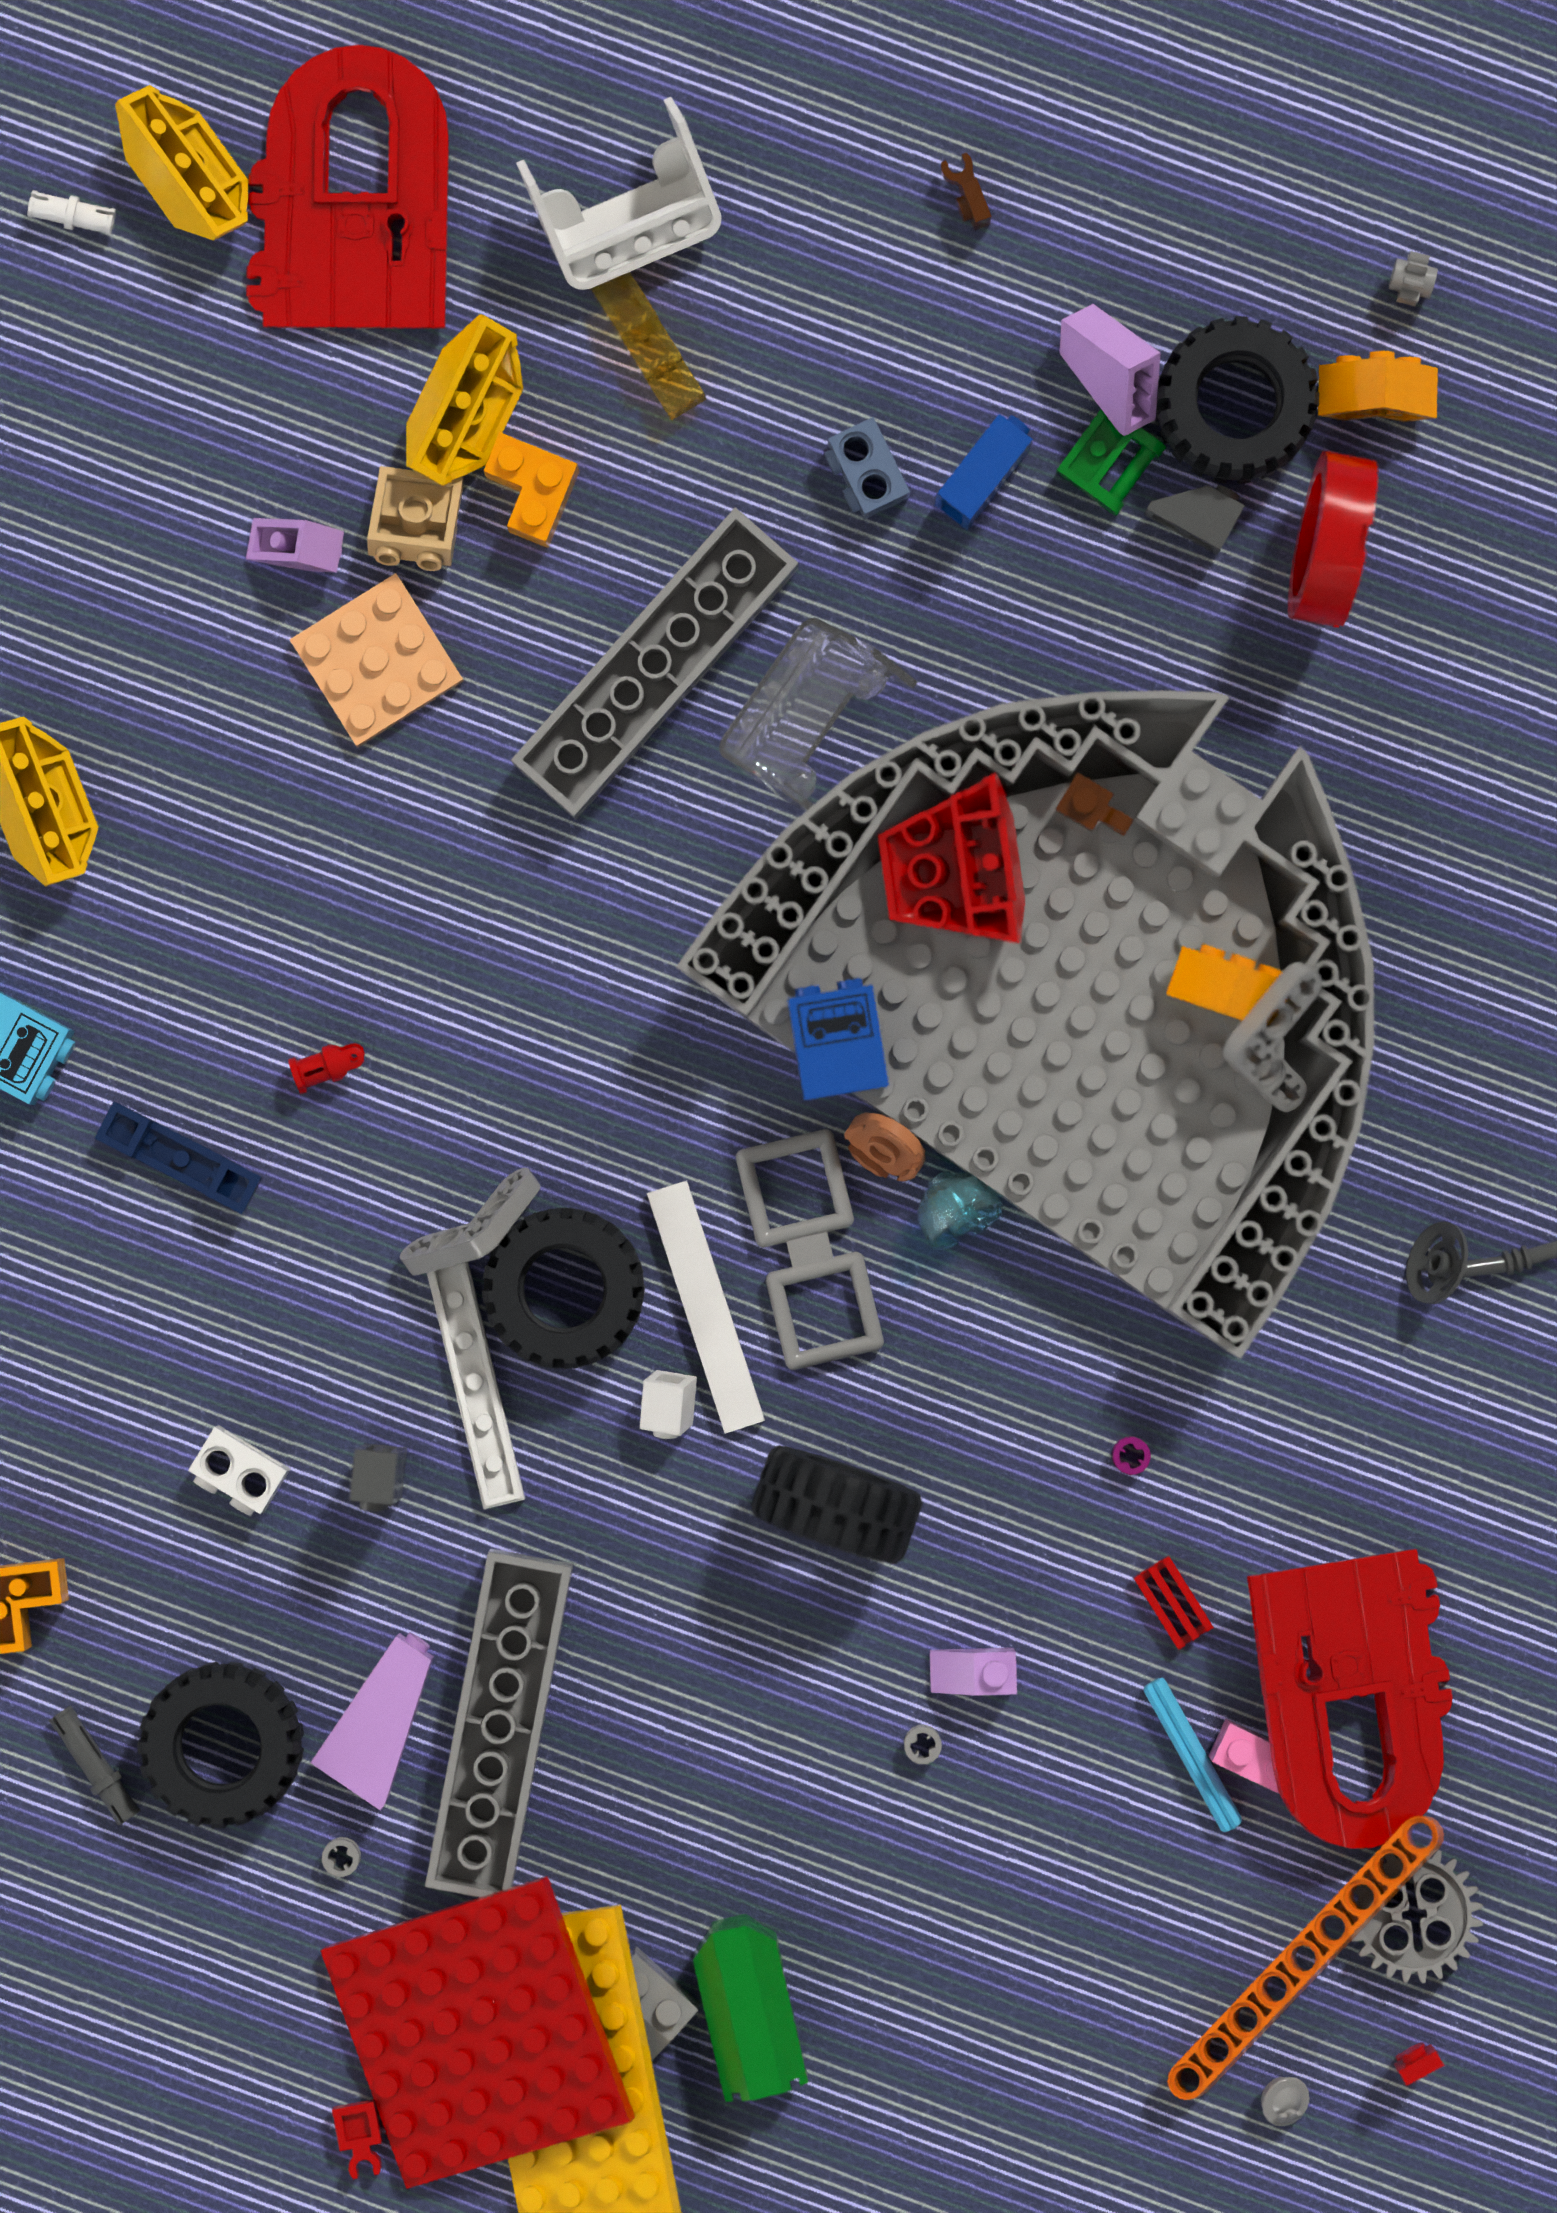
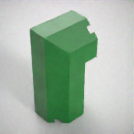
M747 1914L713 1921L694 1951L693 1963L725 2102H733L734 2093H740L741 2101H751L782 2094L792 2090L790 2081L797 2078L800 2086L807 2084V2070L776 1932L768 1927H764Z

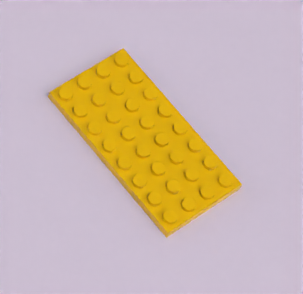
M621 1905L561 1913L635 2118L630 2123L509 2158L508 2162L518 2213H681Z

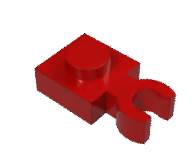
M1424 2042L1413 2045L1396 2055L1397 2062L1394 2063L1406 2086L1444 2066L1435 2048L1431 2044L1425 2046Z
M374 2099L333 2107L332 2114L339 2150L352 2149L353 2156L348 2165L351 2178L357 2179L359 2177L357 2165L361 2160L371 2162L374 2175L380 2174L382 2168L381 2158L371 2147V2145L381 2144L383 2141Z

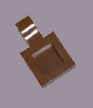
M963 153L961 160L965 168L962 172L953 173L945 160L941 162V174L945 181L959 187L961 196L955 198L963 222L971 221L975 231L990 225L992 216L977 177L975 178L972 159L967 153Z
M1078 772L1055 811L1091 832L1097 823L1100 822L1118 834L1125 836L1134 820L1123 812L1109 806L1114 797L1112 792Z

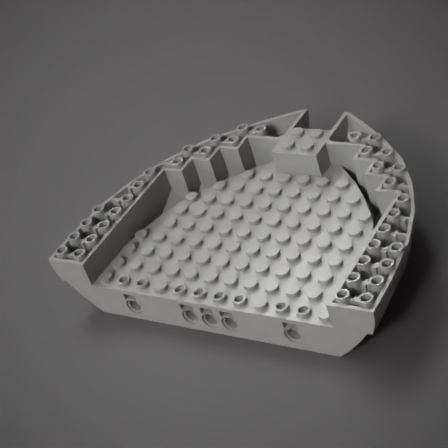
M1192 691L1090 692L996 705L923 732L851 773L783 830L717 909L676 967L735 1012L794 1053L795 1048L787 999L795 997L794 989L820 985L821 993L838 990L836 982L862 978L863 986L873 984L889 1086L851 1093L884 1116L894 1119L908 1128L920 1141L1157 1306L1225 1351L1241 1359L1282 1298L1331 1212L1361 1128L1374 1049V961L1353 873L1330 806L1309 755L1299 746L1260 799L1192 752L1229 699V696L1218 692ZM1077 772L1112 792L1114 797L1109 806L1134 819L1125 836L1118 834L1100 822L1097 823L1091 832L1055 811ZM997 773L1014 817L1025 895L1021 944L889 920L878 835L918 813L927 811L948 800L950 796L980 783L984 778ZM1201 944H1206L1226 951L1224 959L1228 961L1231 954L1234 953L1256 961L1255 970H1257L1259 963L1284 971L1289 965L1301 962L1320 975L1322 985L1318 995L1273 1049L1306 1083L1307 1092L1305 1098L1296 1109L1290 1112H1283L1270 1104L1226 1062L1223 1056L1225 1043L1240 1025L1241 1020L1166 995L1182 946L1199 951ZM1248 1049L1244 1051L1247 1059L1253 1054ZM1271 1062L1263 1068L1259 1079L1267 1074L1271 1067ZM1283 1082L1278 1087L1282 1092L1286 1090Z

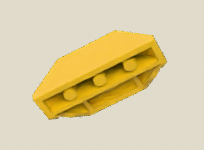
M151 85L119 99L115 107L125 160L175 228L214 241L246 224L248 221V212H246L248 179L200 112L175 98L160 94V90Z
M479 314L442 348L406 423L407 467L444 486L452 482V480L467 475L487 464L499 432L503 433L523 391L521 366L516 348L518 345L517 334L485 315Z
M23 716L0 723V825L13 858L46 887L85 873L88 865L87 861L99 827L69 750L47 733L34 727L32 722Z

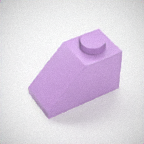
M253 518L246 559L306 571L337 573L339 559L342 554L341 546L344 531L307 520Z
M1014 1647L930 1650L931 1693L974 1696L1017 1694L1016 1651Z

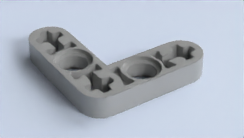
M1301 962L1289 965L1231 1034L1223 1049V1056L1226 1062L1266 1101L1283 1112H1290L1302 1103L1307 1092V1086L1305 1081L1273 1049L1313 1002L1322 985L1320 975ZM1278 1009V1014L1275 1020L1270 1025L1266 1026L1267 1020L1270 1017V1015ZM1246 1049L1253 1053L1249 1059L1244 1054ZM1271 1062V1067L1267 1074L1259 1079L1263 1068ZM1282 1082L1286 1087L1284 1092L1278 1089Z
M529 1168L516 1170L498 1185L470 1223L416 1239L401 1252L400 1260L411 1275L415 1276L485 1256L500 1243L540 1190L539 1182Z

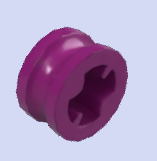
M1134 1436L1120 1439L1112 1450V1460L1115 1467L1128 1475H1137L1143 1472L1148 1467L1151 1459L1147 1444ZM1127 1444H1132L1135 1450L1142 1449L1143 1458L1142 1460L1137 1458L1140 1464L1135 1467H1130L1127 1461H1120V1451L1125 1453L1126 1451L1123 1447Z

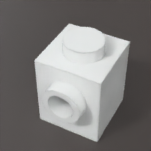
M656 1370L643 1381L640 1429L653 1431L655 1437L662 1439L677 1438L693 1425L697 1377Z

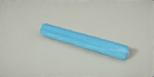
M1158 1678L1151 1681L1144 1687V1693L1220 1830L1227 1832L1241 1824L1242 1817L1166 1680Z

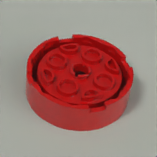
M1323 451L1309 484L1295 543L1287 604L1288 617L1290 619L1337 628L1344 626L1361 579L1367 551L1364 549L1368 528L1373 523L1378 483V467L1375 460L1330 451Z

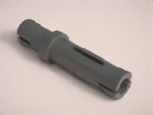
M71 1705L48 1721L57 1731L66 1748L93 1787L90 1789L92 1794L100 1796L112 1814L117 1826H119L141 1810L121 1783L122 1775L119 1771H113Z

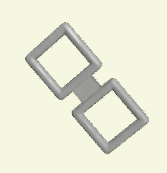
M823 1129L739 1150L736 1154V1162L756 1243L760 1247H769L786 1242L792 1267L768 1273L765 1279L786 1366L790 1370H798L881 1349L884 1339L864 1257L859 1252H851L833 1257L827 1234L830 1231L850 1227L854 1222L832 1131ZM820 1148L835 1213L770 1229L754 1163ZM849 1270L865 1336L800 1351L784 1286Z

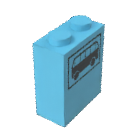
M1 991L0 1089L27 1104L36 1105L38 1099L45 1101L56 1081L51 1075L58 1062L65 1064L76 1044L75 1041L71 1040L75 1031Z

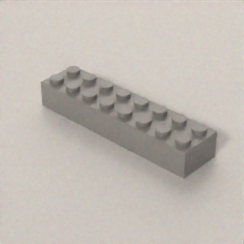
M735 507L511 759L513 765L577 820L797 572L799 563Z
M492 1548L488 1551L425 1887L475 1897L486 1896L513 1887L574 1564Z

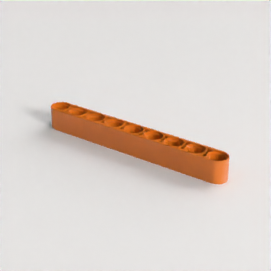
M1428 1816L1410 1818L1391 1836L1172 2067L1167 2081L1173 2095L1183 2100L1195 2099L1207 2093L1440 1848L1443 1843L1444 1832L1437 1820ZM1419 1823L1429 1826L1433 1835L1432 1841L1425 1848L1416 1845L1412 1838V1831ZM1389 1854H1395L1402 1860L1403 1871L1397 1878H1391L1384 1872L1383 1861ZM1361 1884L1368 1886L1374 1895L1373 1903L1367 1909L1359 1907L1354 1899V1892ZM1331 1915L1338 1916L1344 1922V1934L1338 1940L1331 1938L1325 1930V1923ZM1302 1946H1308L1315 1953V1964L1310 1970L1303 1969L1297 1963L1296 1954ZM1273 1976L1281 1978L1286 1984V1994L1281 2000H1275L1268 1993L1267 1985ZM1244 2007L1251 2008L1257 2015V2025L1252 2031L1244 2029L1239 2023V2012ZM1215 2037L1223 2039L1228 2045V2055L1223 2061L1215 2059L1210 2052V2043ZM1185 2068L1193 2069L1199 2076V2086L1195 2091L1186 2089L1182 2084L1181 2075Z

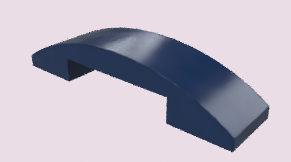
M113 1101L94 1138L184 1183L244 1215L263 1178L221 1154Z

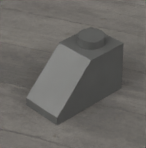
M1207 485L1151 501L1144 515L1217 555L1245 505L1238 502L1240 496L1229 488L1217 485L1216 489Z

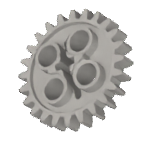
M1439 1849L1412 1876L1416 1905L1419 1909H1425L1426 1911L1425 1915L1420 1916L1418 1920L1422 1950L1417 1952L1414 1949L1412 1924L1409 1918H1402V1912L1409 1910L1406 1884L1401 1888L1402 1898L1400 1902L1392 1907L1384 1906L1351 1941L1363 1940L1365 1945L1358 1952L1359 1956L1363 1957L1373 1953L1375 1956L1372 1960L1371 1968L1374 1970L1382 1963L1387 1964L1386 1977L1389 1979L1397 1969L1402 1970L1404 1983H1408L1412 1972H1417L1421 1983H1425L1427 1971L1433 1970L1435 1975L1441 1979L1443 1978L1441 1966L1445 1963L1455 1971L1458 1969L1453 1958L1456 1954L1465 1958L1470 1957V1954L1463 1946L1465 1941L1471 1943H1478L1479 1941L1475 1935L1469 1932L1470 1927L1483 1926L1481 1920L1472 1917V1912L1483 1908L1482 1903L1470 1902L1469 1899L1470 1896L1478 1891L1477 1886L1464 1887L1462 1883L1468 1878L1469 1872L1466 1870L1455 1875L1453 1870L1457 1860L1452 1858L1443 1865L1440 1863L1442 1851ZM1389 1854L1386 1857L1387 1862L1383 1863V1869L1389 1877L1397 1878L1403 1871V1863L1399 1857L1395 1858L1393 1854ZM1429 1878L1440 1880L1444 1886L1442 1897L1434 1902L1424 1900L1420 1894L1421 1884ZM1366 1885L1358 1886L1354 1892L1359 1895L1355 1902L1359 1907L1367 1909L1373 1903V1891ZM1433 1921H1443L1449 1926L1450 1934L1444 1943L1433 1944L1427 1939L1426 1929ZM1401 1926L1406 1930L1408 1938L1402 1948L1391 1949L1384 1943V1933L1389 1927Z

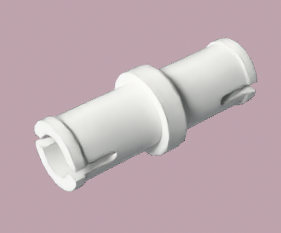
M33 190L29 200L27 216L62 223L64 228L73 230L74 227H80L111 235L116 209L83 203L76 196H70L69 199Z

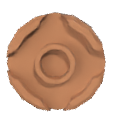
M863 1113L855 1116L844 1134L845 1140L848 1139L850 1141L848 1149L852 1157L864 1168L879 1177L887 1178L891 1174L898 1176L896 1181L901 1182L914 1179L926 1161L925 1150L919 1139L902 1124L881 1114Z

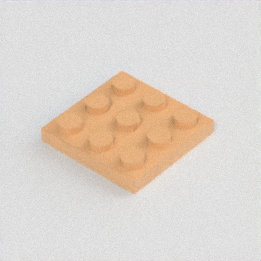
M397 573L290 639L357 747L464 681Z

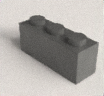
M365 1443L354 1450L349 1501L360 1502L359 1509L384 1512L385 1509H388V1507H391L400 1500L403 1495L407 1447Z

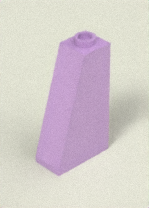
M411 1632L406 1637L399 1633L394 1638L311 1761L312 1765L379 1810L382 1809L389 1799L434 1658L433 1655L427 1652L430 1645Z

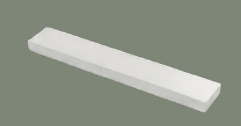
M687 1180L647 1193L724 1433L726 1434L765 1421Z
M464 1262L428 1272L429 1285L483 1509L525 1500L469 1263Z

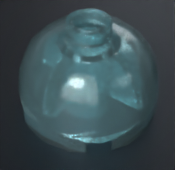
M950 1171L942 1172L929 1181L928 1185L930 1188L923 1194L917 1208L919 1225L932 1250H944L957 1246L959 1242L956 1237L970 1231L972 1238L990 1227L1003 1213L1001 1209L1003 1205L993 1189L969 1173L952 1175Z

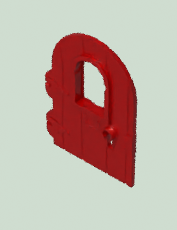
M366 45L336 47L312 57L296 69L279 90L269 115L266 135V158L258 160L252 166L251 173L248 174V186L263 187V193H248V205L251 208V212L259 220L265 221L264 250L256 252L250 258L249 265L246 267V278L250 280L261 278V285H246V297H248L250 305L256 311L263 313L264 328L446 329L449 130L447 114L436 88L424 72L405 57L381 47ZM357 91L373 93V97L386 108L389 120L388 193H329L330 121L334 108L347 97V93ZM402 219L405 220V225L401 229V261H393V239L395 240V236L391 231V225L395 220Z
M1409 1549L1247 1576L1272 1765L1281 1798L1297 1822L1307 1832L1326 1843L1350 1849L1374 1848L1385 1844L1407 1820L1423 1816L1428 1811L1433 1797L1439 1789L1444 1766L1443 1735L1440 1717L1446 1715L1451 1709L1453 1695L1452 1688L1439 1689L1438 1682L1446 1683L1450 1681V1673L1444 1660L1431 1655L1428 1625L1435 1622L1439 1616L1440 1607L1438 1595L1433 1594L1426 1597L1427 1589L1438 1588L1437 1578L1433 1570L1426 1564H1419L1417 1549ZM1301 1636H1306L1309 1660L1305 1659V1662ZM1308 1667L1311 1670L1309 1678H1307L1306 1676V1670ZM1374 1694L1383 1758L1382 1782L1373 1793L1372 1799L1355 1801L1353 1803L1341 1793L1337 1779L1332 1773L1334 1762L1325 1702L1339 1699L1343 1701L1353 1696L1366 1697L1367 1695Z

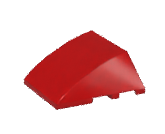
M997 773L984 778L980 783L950 796L948 800L927 811H922L878 835L889 920L1021 944L1025 895L1014 817Z

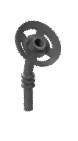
M1437 1222L1420 1234L1411 1249L1406 1268L1407 1285L1410 1293L1416 1300L1425 1304H1437L1447 1299L1456 1290L1462 1278L1507 1272L1510 1276L1514 1274V1270L1520 1273L1523 1272V1267H1525L1528 1271L1532 1269L1533 1264L1557 1258V1241L1532 1248H1527L1524 1245L1520 1247V1251L1517 1248L1511 1249V1254L1507 1250L1503 1251L1502 1256L1468 1260V1244L1463 1231L1455 1224ZM1442 1236L1443 1241L1434 1245L1428 1255L1425 1256L1430 1246ZM1455 1238L1460 1244L1461 1258L1459 1251L1454 1247ZM1421 1271H1428V1277L1433 1283L1428 1292L1423 1286Z

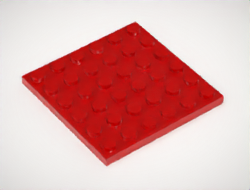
M548 1876L334 1943L320 1950L406 2189L630 2123L635 2118Z

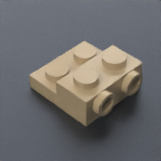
M380 466L367 537L368 555L375 556L377 562L388 566L397 565L400 560L417 562L418 567L427 571L440 570L442 565L451 566L457 536V520L463 491V477L456 478L442 486L414 470Z

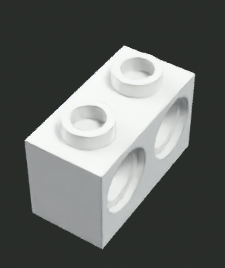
M219 1425L214 1427L188 1471L196 1475L193 1482L212 1494H215L218 1489L232 1497L230 1504L233 1507L251 1516L254 1511L259 1514L266 1511L291 1468ZM214 1451H223L230 1459V1468L225 1474H217L209 1466V1458ZM249 1473H259L265 1478L266 1490L261 1496H254L246 1490L245 1479Z

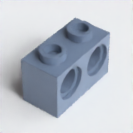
M874 417L828 438L830 450L825 452L824 455L834 476L841 473L848 486L842 492L852 513L860 511L865 520L909 499L910 491ZM851 442H860L866 446L868 454L861 461H851L844 454L846 445ZM871 479L880 480L886 487V493L879 499L866 497L862 491V486L866 481Z

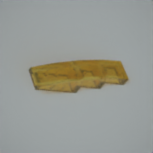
M630 272L590 288L618 337L671 421L707 400L700 385L685 364L681 353L661 324L657 313Z

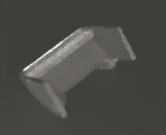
M818 618L808 619L793 633L725 732L719 746L720 754L731 764L779 797L806 812L814 805L807 798L813 793L817 778L815 770L806 763L851 697L855 696L861 700H867L877 696L883 691L890 677L912 689L917 684V681L876 647Z

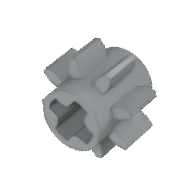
M1410 251L1407 260L1396 259L1388 289L1399 292L1396 302L1416 307L1419 297L1430 299L1438 268L1428 266L1429 255Z

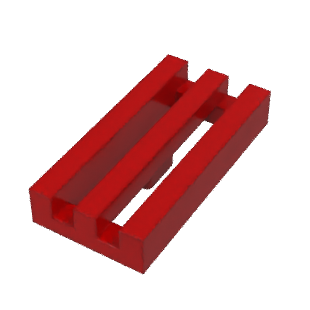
M1169 1555L1133 1577L1178 1650L1186 1646L1185 1644L1200 1637L1204 1632L1214 1628ZM1165 1567L1201 1623L1195 1628L1159 1572ZM1149 1577H1153L1187 1633L1179 1636L1145 1582Z

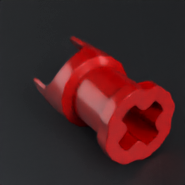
M351 1043L343 1047L329 1044L322 1047L321 1052L300 1060L293 1057L288 1059V1063L300 1094L307 1093L308 1087L328 1080L333 1082L343 1080L347 1071L358 1068L363 1064L365 1052L363 1047L357 1043Z

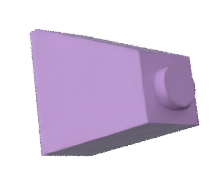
M1094 304L1062 319L1060 355L1117 431L1126 436L1156 420L1161 353Z

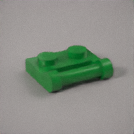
M1100 409L1060 464L1056 473L1095 500L1106 511L1117 516L1124 507L1122 503L1124 498L1154 457L1159 458L1162 455L1166 446L1143 428L1123 436L1117 431L1102 409ZM1132 439L1141 448L1108 492L1099 483Z

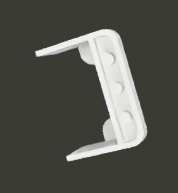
M672 97L664 99V103L677 137L662 143L654 152L652 163L658 179L584 211L580 210L575 197L566 190L555 189L541 195L524 159L516 162L566 281L572 287L580 290L593 288L706 240L718 231L721 225L719 207L687 123Z

